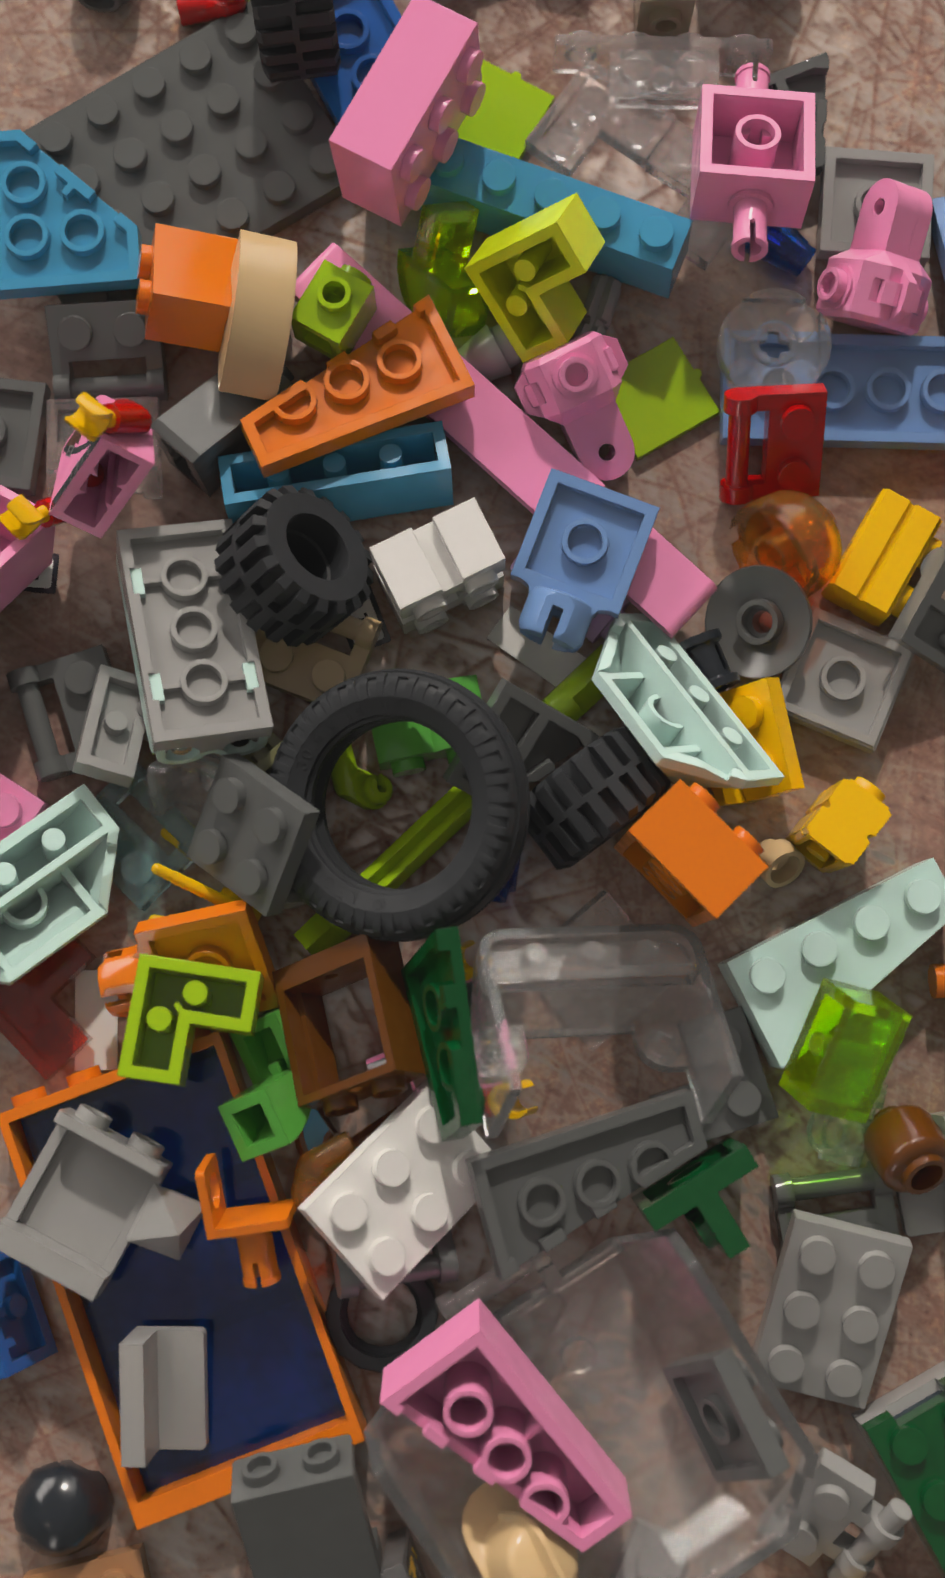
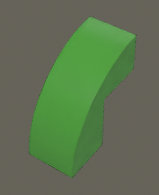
M279 1008L258 1016L255 1037L230 1033L253 1085L218 1106V1109L242 1162L291 1144L303 1130L311 1112L310 1108L298 1107Z

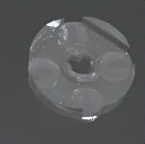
M766 288L754 291L744 297L742 303L734 307L723 320L717 338V360L720 370L726 377L728 388L816 383L828 364L832 349L830 328L822 313L820 312L817 315L813 308L805 304L807 300L805 297L788 289ZM769 334L777 335L778 343L788 346V351L781 352L779 358L769 357L767 352L760 349L759 345L766 342Z

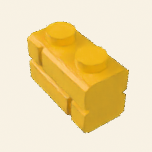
M883 488L873 500L820 594L841 608L850 610L852 614L873 626H880L890 614L898 618L914 590V587L908 585L917 567H921L924 558L931 550L942 545L943 541L934 537L943 522L941 517L919 505H913L910 500L889 488Z
M856 777L855 780L844 778L819 794L805 812L807 815L798 821L785 839L791 842L803 854L805 860L822 873H832L855 864L870 844L868 839L875 837L892 815L889 807L883 803L886 797L878 787L862 777Z

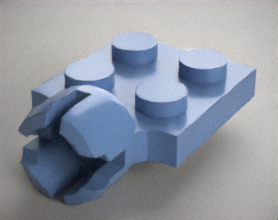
M551 468L510 574L512 580L518 581L528 588V596L519 617L520 633L541 645L552 617L558 618L560 620L552 642H554L552 649L575 653L583 645L591 621L598 614L609 615L618 619L660 507Z

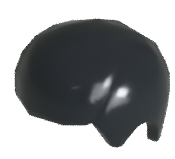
M72 1460L55 1461L34 1469L18 1488L13 1509L15 1528L21 1534V1540L36 1552L50 1557L74 1555L96 1544L110 1525L114 1502L106 1478L101 1472L88 1470Z

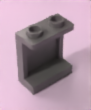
M345 1434L332 1438H319L310 1443L280 1450L258 1452L233 1462L231 1506L254 1578H382V1544L377 1527L372 1528L355 1468L354 1444L351 1435Z

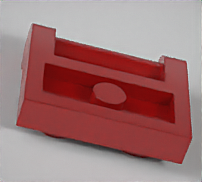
M824 383L736 387L724 392L723 411L729 415L726 477L720 480L719 499L721 502L729 505H744L755 499L819 496L828 395ZM757 411H765L761 474L748 475L751 415Z

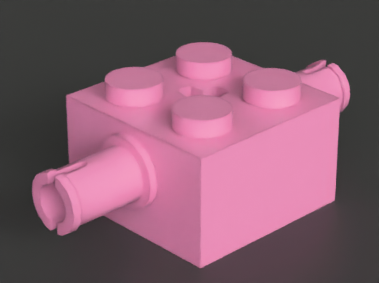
M747 63L738 68L735 73L736 87L702 84L692 136L690 220L733 223L731 253L734 258L743 262L746 242L750 243L749 262L761 260L768 253L767 226L802 228L815 184V93L769 89L770 71L761 63H758L757 81L752 80L753 63Z

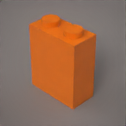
M155 223L152 246L141 244L137 279L140 280L135 314L145 315L146 340L215 352L220 351L232 302L231 266L238 239Z

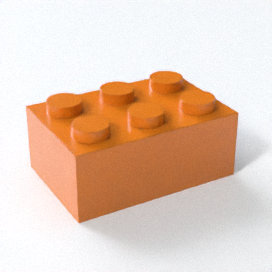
M679 779L623 835L614 848L692 927H696L717 919L769 866L759 857L764 850L750 833L740 826L732 830L716 814L720 806L707 790L695 782L688 787Z

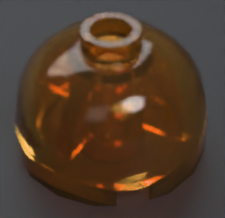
M780 490L769 493L739 509L732 518L730 529L738 524L737 532L739 539L731 543L740 569L753 565L778 568L791 575L801 585L808 599L816 595L836 574L843 551L839 528L834 515L810 495L795 490Z

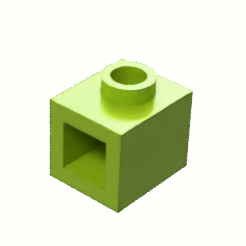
M324 259L293 310L291 325L294 337L331 359L343 351L350 354L377 310L374 286L371 285L370 279L353 266L344 264L340 268Z

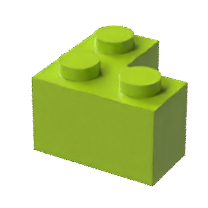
M140 953L117 1076L186 1087L196 1028L255 1037L264 984L262 973L260 971Z

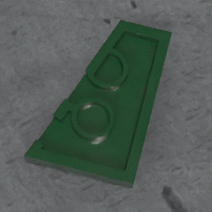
M459 926L436 929L401 969L442 1142L462 1139L468 1136L484 1123L483 1115L485 1112V1097L478 1081Z

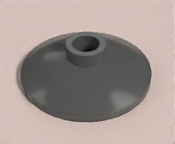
M753 565L732 572L718 584L717 591L710 597L706 609L705 630L719 628L722 634L719 644L730 670L738 672L740 676L747 678L772 677L788 670L804 653L812 633V610L805 591L791 575L771 566ZM765 611L772 616V627L768 632L762 630L759 623L760 617Z

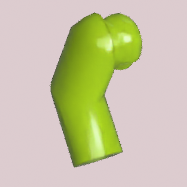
M351 744L341 755L332 771L331 778L334 790L340 798L363 809L376 810L382 808L392 797L393 785L387 776L383 774L377 776L357 767Z

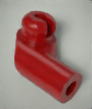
M176 0L181 24L184 27L212 22L220 17H230L241 13L246 8L248 0Z

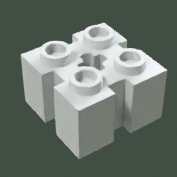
M475 497L432 517V522L416 530L409 528L369 548L374 563L375 576L404 634L414 629H417L419 634L430 632L449 620L445 611L462 603L464 605L467 604L469 610L482 607L497 598L499 595L497 589L504 586V574L502 571L505 570L506 558Z

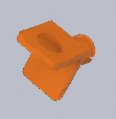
M216 1153L206 1154L195 1171V1179L207 1240L227 1237L236 1238L244 1287L256 1289L258 1286L256 1278L261 1277L262 1288L277 1283L282 1276L281 1270L278 1268L272 1231L287 1229L290 1226L297 1209L295 1199L227 1208Z

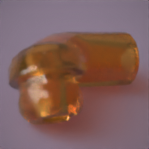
M346 1130L305 1152L297 1160L291 1187V1196L296 1208L357 1149Z

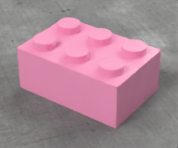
M432 0L410 1L329 138L343 198L399 226L403 225L411 209L418 211L421 208L430 190V177L439 162L445 164L450 159L458 141L459 134L457 130L466 115L472 117L476 114L485 95L486 85L482 82L481 74L484 53L480 50L477 22Z

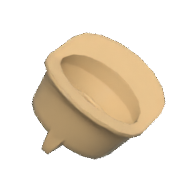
M487 1482L483 1483L469 1496L462 1512V1535L467 1550L482 1578H579V1556L577 1549L519 1506L518 1498L496 1482L493 1486Z

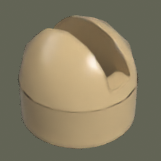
M785 838L766 839L760 843L764 852L759 857L769 866L760 876L770 887L779 888L786 886L799 876L804 868L805 858L791 842Z

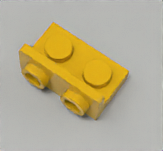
M766 677L719 693L785 776L779 785L744 789L710 787L719 806L749 804L805 788L779 677Z

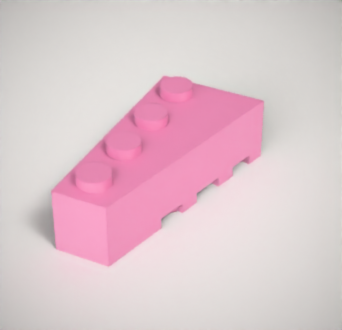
M480 1298L383 1368L380 1404L397 1417L402 1413L423 1429L422 1435L442 1450L447 1446L473 1465V1473L491 1486L496 1482L518 1498L519 1506L582 1553L632 1518L626 1477Z

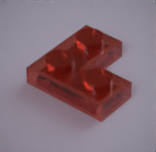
M75 938L11 986L0 984V1032L45 1080L52 1079L93 1040L86 1030L55 999L96 958L78 938Z

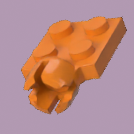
M243 899L139 921L133 933L137 944L107 951L103 954V963L98 967V985L101 998L117 995L120 999L105 1003L107 1011L115 1017H128L140 953L260 971L264 977L259 1012L279 1008L272 974L275 968L252 906Z

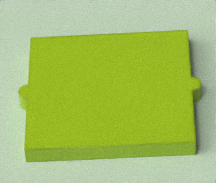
M483 60L481 74L482 82L486 85L485 95L476 114L472 117L465 116L457 130L458 138L521 160L551 109L555 96L522 80L519 72L515 71L510 74Z
M674 337L629 361L621 379L622 384L616 398V403L635 447L634 458L636 461L720 413V410L700 380L702 371L697 368L693 369Z

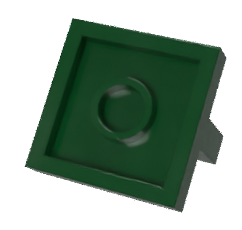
M727 1137L631 1198L643 1218L655 1232L681 1215H684L694 1234L701 1243H704L708 1251L717 1246L731 1259L749 1248L750 1244L718 1192L759 1166L745 1144Z

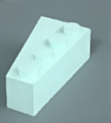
M934 857L915 863L717 964L738 1006H742L747 1023L770 1067L782 1069L945 925V878Z

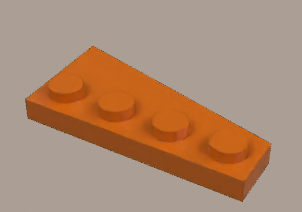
M427 295L413 304V312L395 324L389 320L372 332L371 340L350 354H347L345 351L341 352L326 362V370L308 382L299 380L240 419L242 432L263 477L266 478L475 397V384L430 295Z

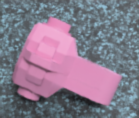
M883 178L877 181L869 189L860 209L850 249L829 257L827 267L819 277L816 309L821 316L878 333L912 336L919 331L920 324L924 321L928 312L927 298L932 284L930 277L919 262L933 212L932 199L926 191L890 178Z
M588 331L571 338L568 343L524 362L514 389L526 414L542 417L560 424L574 457L599 480L608 481L624 475L631 467L635 456L633 440L616 403V398L622 384L621 379L628 366V362L617 338L602 335L595 331ZM603 444H608L609 453L607 456L600 458V447Z

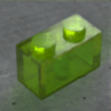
M823 978L779 1085L810 1112L866 1124L875 1101L880 1095L882 1085L898 1048L904 1040L912 1015L878 991Z

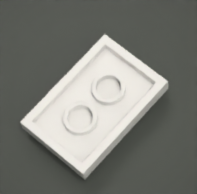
M425 1080L297 1209L375 1297L384 1300L476 1203L465 1159L492 1150L475 1130L465 1138L442 1142L428 1081Z

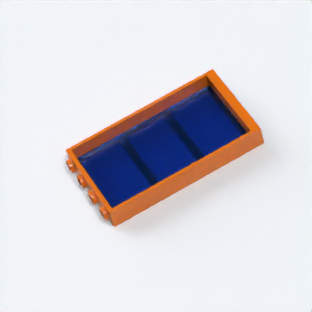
M196 1028L186 1087L117 1076L118 1069L102 1075L100 1066L96 1065L65 1077L69 1087L53 1094L47 1095L45 1086H41L13 1096L11 1101L14 1108L0 1113V1128L21 1188L57 1124L53 1120L59 1109L71 1107L77 1110L80 1103H83L109 1116L112 1122L108 1128L128 1139L133 1132H138L165 1147L161 1156L173 1162L169 1173L161 1185L165 1188L200 1201L195 1171L206 1154L216 1153L227 1208L287 1199L271 1153L268 1152L242 1162L219 1112L218 1106L247 1089L229 1035L226 1032L216 1031L211 1033L210 1030ZM203 1216L180 1261L130 1243L105 1291L94 1301L52 1280L137 1530L231 1494L232 1464L237 1459L249 1457L258 1452H271L310 1443L319 1438H332L345 1434L351 1435L354 1445L365 1441L368 1424L345 1360L330 1339L325 1317L326 1307L294 1217L287 1229L272 1231L278 1268L281 1270L282 1278L277 1283L262 1288L261 1277L256 1278L258 1285L256 1289H249L243 1286V1272L236 1238L227 1237L207 1240ZM136 1326L204 1327L207 1331L208 1444L203 1450L159 1449L145 1468L121 1467L119 1344Z

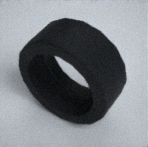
M430 1279L403 1283L409 1288L415 1298L417 1307L415 1325L407 1337L394 1345L383 1347L368 1344L355 1334L349 1324L347 1312L350 1298L339 1299L334 1282L330 1290L325 1317L330 1339L339 1354L359 1369L383 1373L384 1367L435 1331L438 1305L435 1288Z

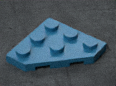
M20 129L0 131V300L138 289L140 279H137L142 244V235L138 226L121 212L117 213L97 196L90 186L63 164L59 165L39 149L37 143Z

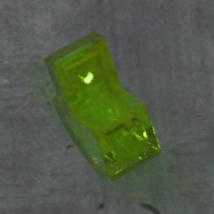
M467 201L423 205L414 247L400 248L397 254L398 283L406 307L413 312V304L430 295L451 339L475 335L485 326L489 311L488 306L464 269L468 264L479 210Z

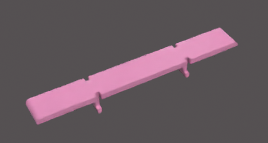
M331 243L296 279L295 300L297 302L302 297L324 259L340 268L344 264L353 266L370 279L371 285L374 286L377 310L352 351L371 340L372 332L389 320L395 324L412 312L335 243ZM461 356L475 384V397L425 416L430 422L442 421L444 433L453 443L532 514L535 512L551 468L605 487L603 482ZM652 528L626 599L672 639L717 591V586L661 534Z

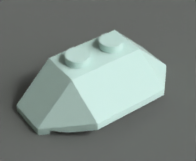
M620 613L618 619L614 618L612 620L591 680L655 765L674 784L681 779L687 786H691L695 782L702 787L744 789L779 785L785 776L674 637L672 639L668 637L643 613Z
M82 784L0 841V984L11 986L108 915L119 827L85 784Z

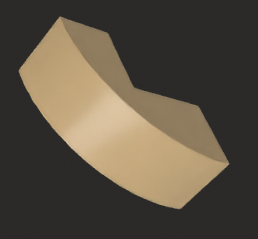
M240 229L231 266L232 302L218 355V391L267 401L277 395L288 347L297 277L296 241Z

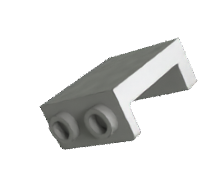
M80 1103L77 1110L71 1107L59 1109L53 1121L57 1124L7 1215L0 1219V1251L83 1297L94 1301L105 1291L131 1243L127 1241L126 1236L153 1183L160 1186L163 1184L173 1162L161 1156L165 1147L138 1132H133L128 1139L108 1128L112 1122L109 1116L91 1106Z

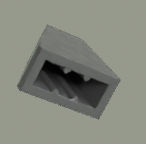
M285 365L277 395L293 385L294 376ZM216 373L152 423L151 430L169 462L211 497L221 486L218 456L251 451L242 432L240 419L266 403L267 400L218 391V373Z

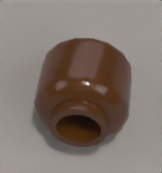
M905 1104L885 1107L874 1115L864 1133L862 1146L868 1160L883 1183L895 1192L916 1195L928 1193L938 1187L945 1179V1135L932 1116L920 1106Z

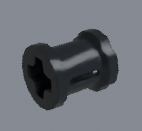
M719 628L692 636L679 644L715 690L720 693L741 682L738 672H731L719 644L722 634Z

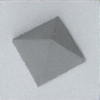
M153 1183L126 1236L127 1241L180 1261L202 1217L200 1201Z

